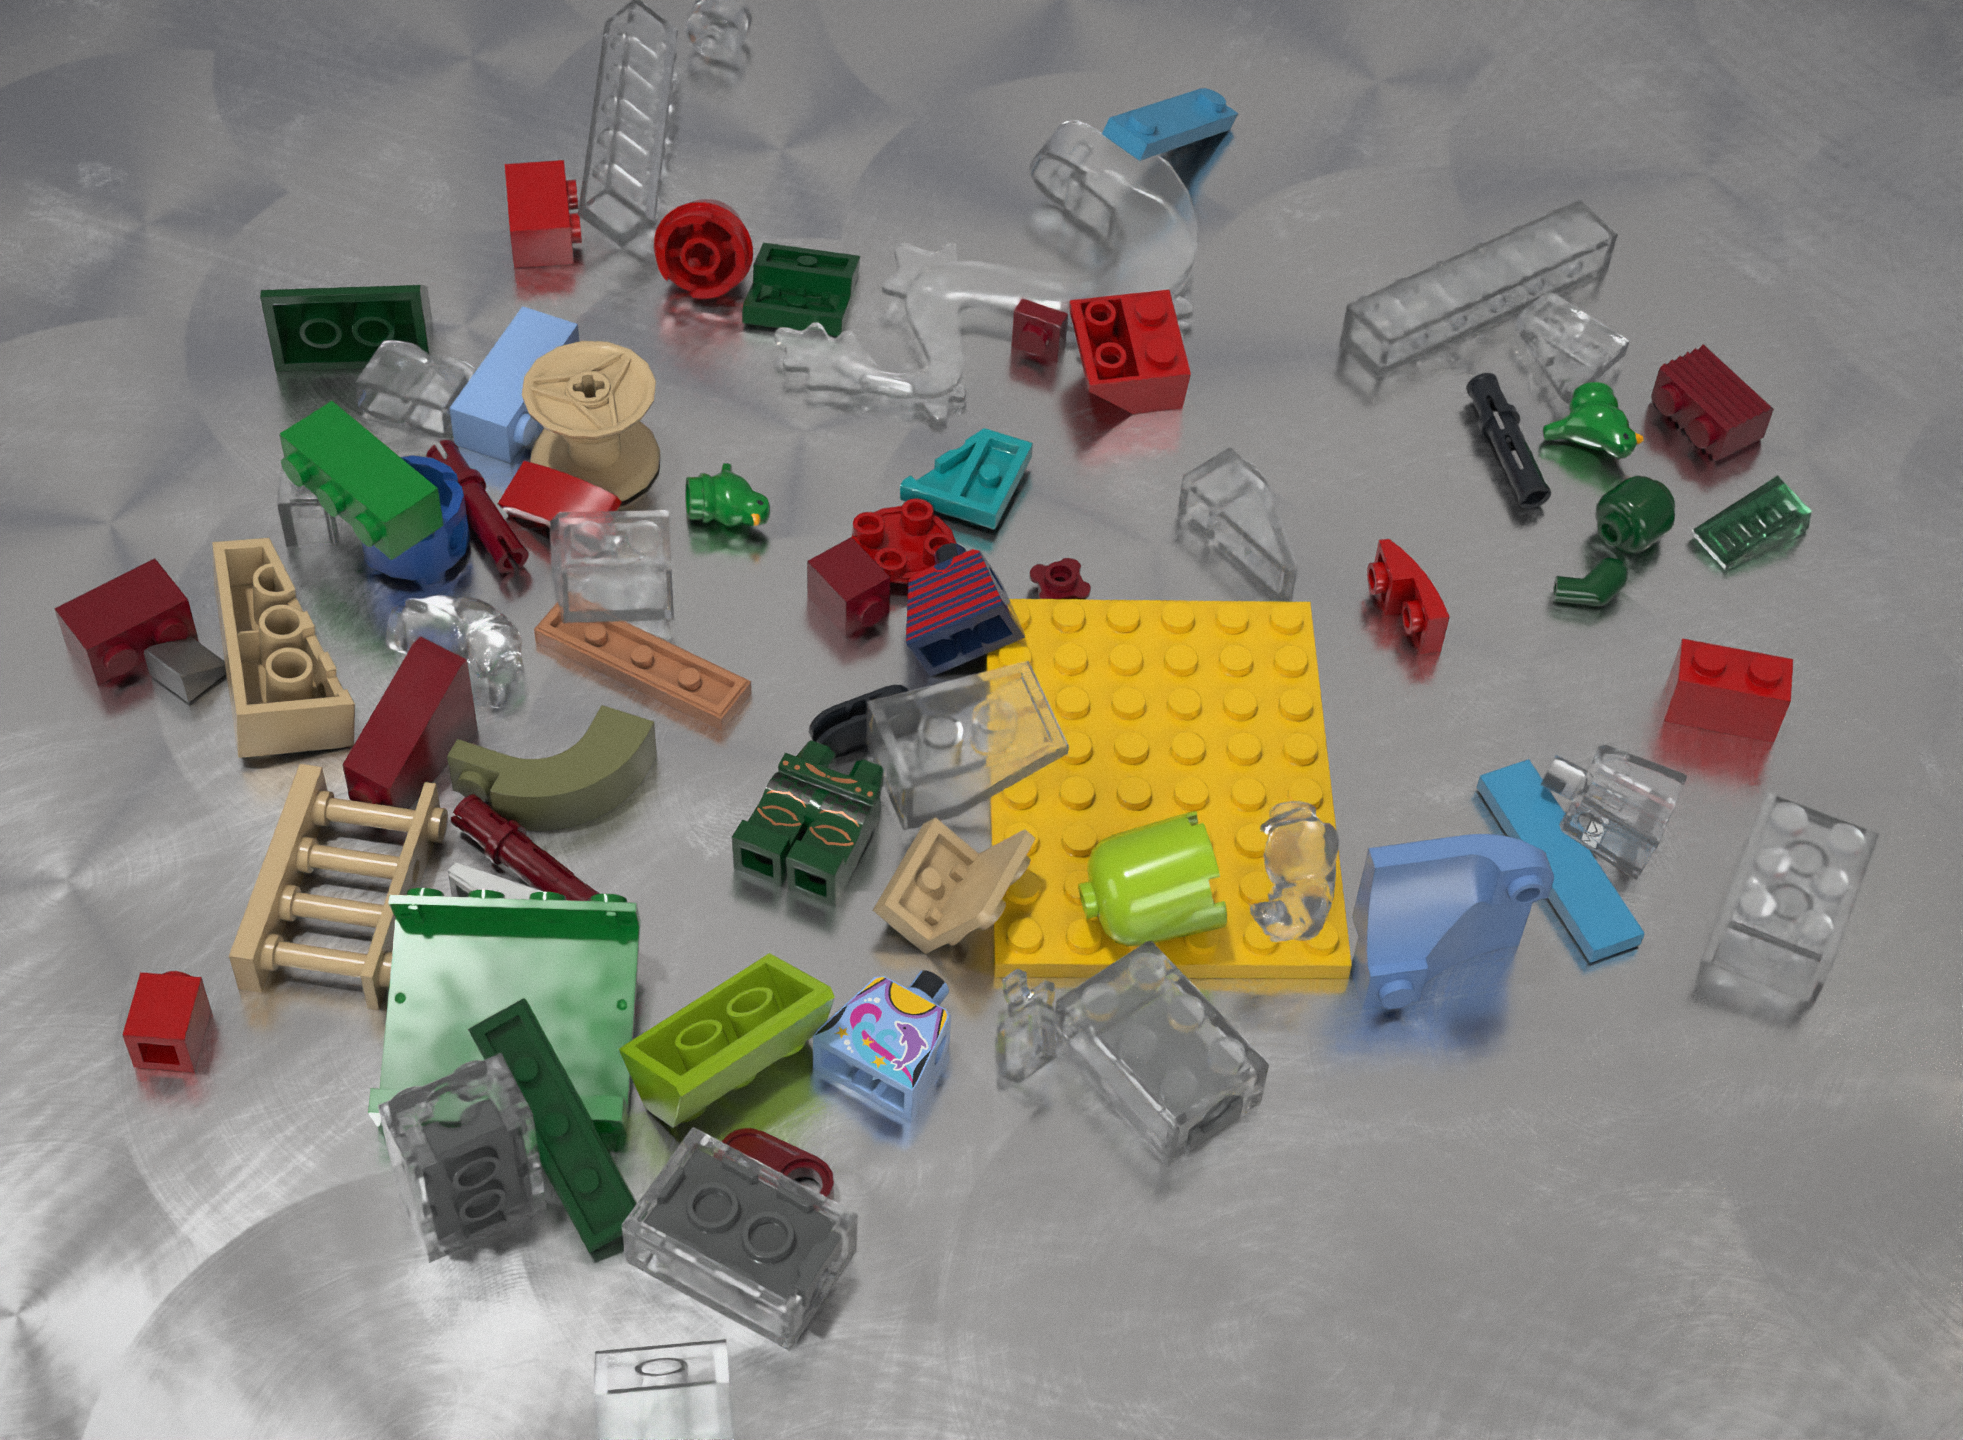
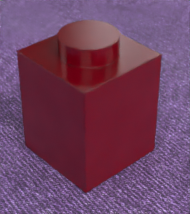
M850 537L807 561V597L847 637L863 627L875 625L884 615L890 613V576Z

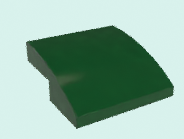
M763 242L753 264V283L743 303L742 323L841 337L855 291L861 256Z

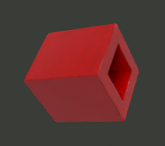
M168 971L163 974L140 972L122 1034L134 1068L195 1073L212 1011L202 977L190 976L179 971Z

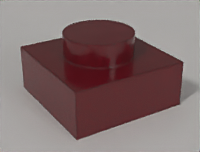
M1021 298L1013 312L1011 347L1058 363L1066 348L1068 313Z

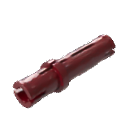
M440 441L442 448L448 455L447 459L443 458L435 444L431 446L427 451L426 457L434 458L450 466L457 474L458 483L463 489L467 521L495 562L496 568L502 573L514 572V568L507 559V553H510L518 567L521 568L527 562L529 553L520 543L485 491L486 482L480 472L469 467L454 441Z
M468 795L454 809L453 813L455 816L451 817V823L479 843L485 849V856L497 865L504 864L532 888L543 892L562 894L568 901H590L591 896L600 894L575 876L572 871L548 852L536 845L526 836V829L515 820L507 821L492 810L477 795Z

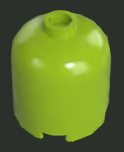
M1196 811L1117 833L1101 840L1093 848L1087 863L1088 882L1078 884L1079 895L1086 918L1098 917L1104 932L1116 943L1128 947L1142 946L1223 928L1227 924L1225 901L1214 903L1209 880L1220 877V873L1204 823L1198 824Z

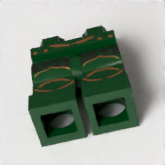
M812 740L807 742L797 756L785 753L778 764V772L768 782L763 796L748 821L742 820L731 837L734 870L782 887L787 878L788 890L836 908L869 841L871 833L874 832L880 821V796L884 785L883 767L862 759L855 762L849 775L834 771L833 769L836 765L835 752L829 746ZM754 852L772 858L773 864L769 865L758 861L754 856ZM807 872L825 878L826 884H818L811 881L807 876Z

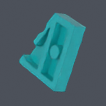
M983 428L966 439L964 445L960 448L949 450L935 459L934 469L916 480L911 475L905 478L900 485V500L922 499L929 502L934 511L995 529L1032 458L1033 443Z

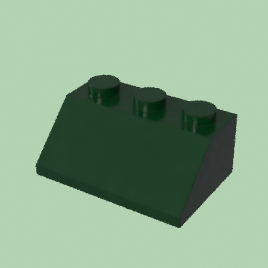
M400 285L261 290L260 299L276 372L431 366L433 321L427 286Z

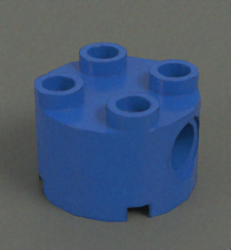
M414 455L401 457L404 461L438 488L444 526L393 560H390L374 545L368 547L362 543L364 559L370 568L376 569L390 577L416 580L424 585L435 584L444 578L446 570L452 568L462 558L470 540L463 489L458 483L457 474L450 466L434 458Z

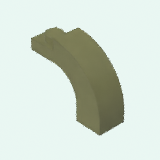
M601 705L588 730L574 746L557 755L540 759L516 758L457 739L447 755L452 789L464 797L475 794L482 801L492 803V809L497 814L504 817L507 821H517L526 831H553L581 825L597 819L619 806L642 783L657 757L654 721Z

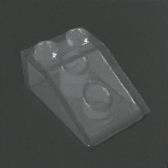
M1029 661L867 702L866 744L874 763L881 765L884 769V787L903 831L923 826L924 823L935 817L939 821L957 817L1068 754L1069 745Z

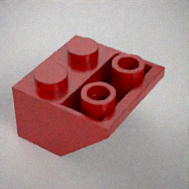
M1170 289L1069 300L1070 315L1089 392L1132 414L1183 409L1191 372Z

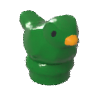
M1600 382L1585 383L1577 387L1572 394V400L1569 405L1570 414L1562 420L1545 425L1542 430L1544 440L1567 439L1592 450L1606 451L1617 459H1624L1630 456L1635 447L1642 443L1644 439L1642 435L1635 433L1629 428V421L1622 410L1618 409L1619 405L1617 398L1614 396L1613 389L1607 384Z
M723 463L721 472L712 477L709 474L700 473L699 477L686 478L685 503L688 520L700 519L701 523H708L714 519L726 527H735L742 524L754 527L768 522L771 511L767 497L753 491L743 477L733 473L731 464Z

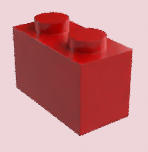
M564 160L505 164L514 269L574 264L572 244L582 243L579 213L569 214V210L579 209L576 179L566 180Z
M1682 638L1667 681L1664 722L1774 743L1791 702L1793 659Z

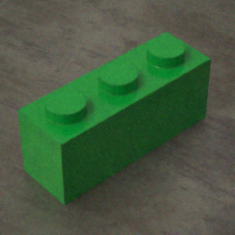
M330 401L279 434L284 454L281 465L289 480L297 487L304 485L317 496L319 503L329 515L333 517L339 515L352 526L356 536L363 544L368 547L374 545L390 560L395 559L444 526L438 488L333 401Z

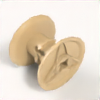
M579 341L559 346L538 358L524 376L522 398L530 416L544 427L532 445L530 462L587 481L616 495L621 501L631 498L646 488L659 470L661 452L652 430L641 422L653 404L656 380L648 363L631 349L603 341Z

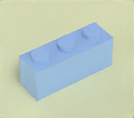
M521 307L449 408L454 442L457 446L511 463L522 446H528L535 436L538 422L530 416L522 398L524 376L541 356L556 347L579 342L578 324L527 307Z

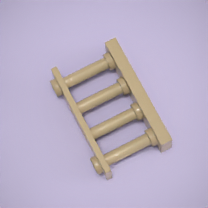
M299 764L229 954L238 989L262 993L269 971H276L279 966L361 978L367 1009L380 1010L386 989L389 988L396 919L388 904L389 895H407V890L420 888L434 842L442 843L447 830L448 811L446 808H440L437 785L435 783H424L416 810L334 798V793L327 790L322 767ZM331 821L408 832L400 857L318 845L317 841L321 826H328ZM314 868L392 880L384 905L301 893L300 889L304 873H311ZM297 916L376 928L368 954L284 942L282 934L287 921L293 922Z

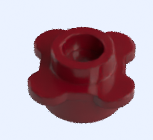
M1063 558L1061 561L1053 562L1048 566L1037 564L1030 570V580L1038 585V599H1087L1091 592L1090 584L1083 581L1080 575L1081 564L1073 558Z

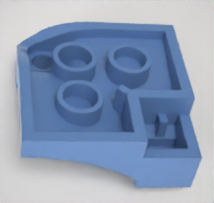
M1469 834L1368 848L1352 914L1358 940L1352 960L1351 975L1362 1009L1382 1006L1387 1009H1397L1411 1002L1420 1001L1424 984L1442 971L1480 954L1519 946L1532 903L1548 898L1554 881V874L1546 853L1520 839L1495 834Z

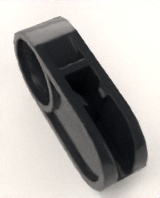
M894 684L847 700L822 711L813 719L808 732L812 741L829 746L835 752L836 761L907 735L919 723L921 711L908 688L903 685Z

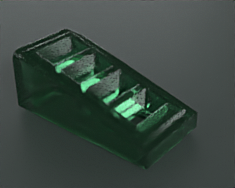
M1777 475L1694 528L1692 535L1718 564L1727 571L1794 539L1808 530L1812 511ZM1772 510L1780 519L1774 522L1766 511ZM1755 517L1765 528L1759 531L1749 519ZM1739 525L1750 538L1744 541L1732 527ZM1722 532L1735 548L1727 551L1714 536Z

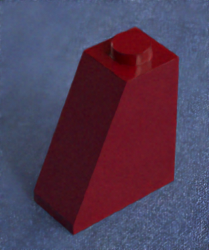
M421 636L412 644L342 765L350 800L410 809L419 799L424 783H433L447 767V755L456 740L468 742L475 735L478 727L467 659Z

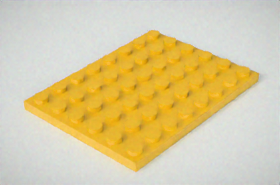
M1009 599L1024 630L1025 638L986 654L991 847L1024 829L1032 834L1035 840L1027 853V856L1031 859L1030 864L1024 874L1015 883L1009 885L1002 898L1006 902V907L998 920L993 924L994 977L1349 979L1352 964L1311 602ZM1196 811L1198 824L1204 823L1218 865L1220 877L1210 879L1209 884L1214 903L1222 901L1226 903V926L1142 946L1128 947L1116 943L1104 932L1098 917L1086 918L1079 895L1078 884L1088 882L1087 863L1093 848L1101 840L1111 835Z

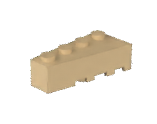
M270 538L212 542L214 589L238 758L353 747L355 703L348 690H344L336 676V666L329 653L324 652L315 635V626L308 612H304L296 598V589Z

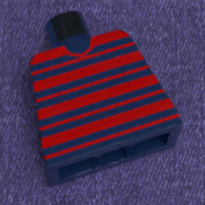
M945 544L935 552L936 565L913 574L908 581L906 644L930 677L1025 638L1024 630L1002 582L980 550L972 549L966 552V549L959 544Z

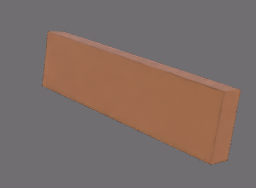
M566 593L534 628L535 642L720 731L726 727L752 694L751 681Z

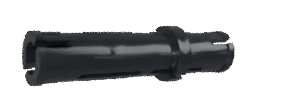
M1482 373L1473 377L1468 382L1466 390L1480 416L1478 420L1479 429L1484 437L1491 440L1501 465L1518 496L1520 506L1525 509H1533L1543 505L1549 500L1551 491L1545 483L1533 453L1519 427L1520 415L1514 405L1508 404L1495 374ZM1493 412L1498 413L1504 429H1500ZM1507 437L1511 440L1509 443L1506 442ZM1512 451H1516L1523 465V469H1519L1512 455Z

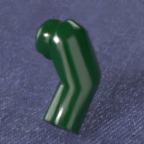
M1604 558L1584 578L1556 576L1553 586V602L1596 607L1603 606L1625 587L1628 570L1620 560Z

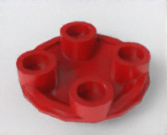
M910 499L904 502L902 506L882 508L875 512H863L858 514L853 521L851 537L890 576V582L908 584L913 574L936 565L934 555L938 548L945 544H957L952 530L939 517L933 515L932 505L922 499Z

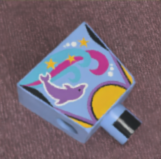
M927 970L920 971L908 988L885 976L874 977L813 1035V1069L905 1120L912 1122L921 1107L950 1043L951 1014L947 1009L940 1006L949 993L947 984L938 975Z

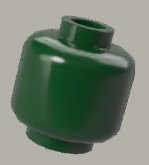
M1639 475L1625 479L1605 493L1596 504L1595 518L1598 533L1605 543L1621 552L1635 554L1644 551L1667 535L1674 526V497L1670 490L1658 480Z

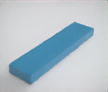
M1528 759L1480 775L1477 789L1509 837L1527 842L1546 853L1554 874V881L1548 899L1589 962L1591 963L1641 945L1645 935L1644 931L1571 821H1565L1569 820L1551 791L1540 785L1542 778L1531 761Z

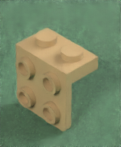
M935 817L923 824L872 911L924 954L947 943L953 946L961 941L967 933L979 927L982 930H986L998 920L1006 907V902L1002 898L1009 885L1015 883L1030 864L1031 859L1027 856V853L1035 837L1024 829L983 852L977 853Z

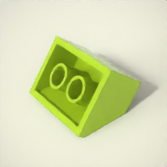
M769 953L619 1048V1051L645 1109L674 1128L680 1123L689 1122L699 1117L705 1111L706 1106L729 1091L748 1085L754 1080L757 1073L778 1059L800 1051L806 1041L811 1039L816 1031L827 1022L835 996L831 987Z

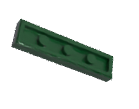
M523 998L469 1028L468 1031L510 1108L521 1112L523 1124L520 1126L588 1252L593 1253L638 1227L637 1222L644 1213L528 1001Z

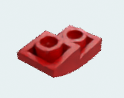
M523 461L497 504L509 516L546 524L558 537L596 546L622 501L616 495L587 481L543 465Z
M1379 540L1375 561L1369 563L1367 567V581L1371 594L1379 596L1385 616L1402 614L1404 629L1407 634L1413 633L1420 654L1441 652L1450 618L1443 600L1431 580L1414 559L1392 540Z

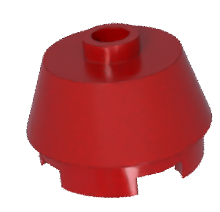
M699 199L678 206L664 216L655 232L654 253L661 275L667 282L670 279L677 286L691 292L690 296L693 298L709 299L724 295L730 289L737 286L750 270L753 261V245L749 232L737 212L721 201Z

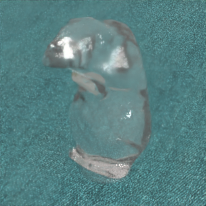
M431 595L419 599L408 598L405 601V607L396 605L392 609L386 630V645L388 649L397 650L407 655L412 644L421 636L467 659L472 672L479 680L487 678L489 683V699L493 708L502 706L517 687L524 670L521 655V633L503 613L492 605L471 597Z
M1301 801L1283 802L1270 809L1269 820L1260 826V831L1269 836L1266 841L1263 857L1266 872L1270 881L1275 886L1267 893L1269 902L1250 905V913L1264 934L1270 936L1271 942L1306 941L1315 938L1319 934L1330 912L1335 892L1339 838L1337 831L1330 823H1323L1316 816V808L1313 805Z

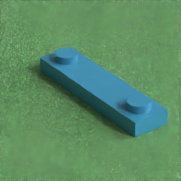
M1201 88L1109 118L1102 135L1141 161L1230 130L1239 113L1227 106L1225 98L1211 89Z

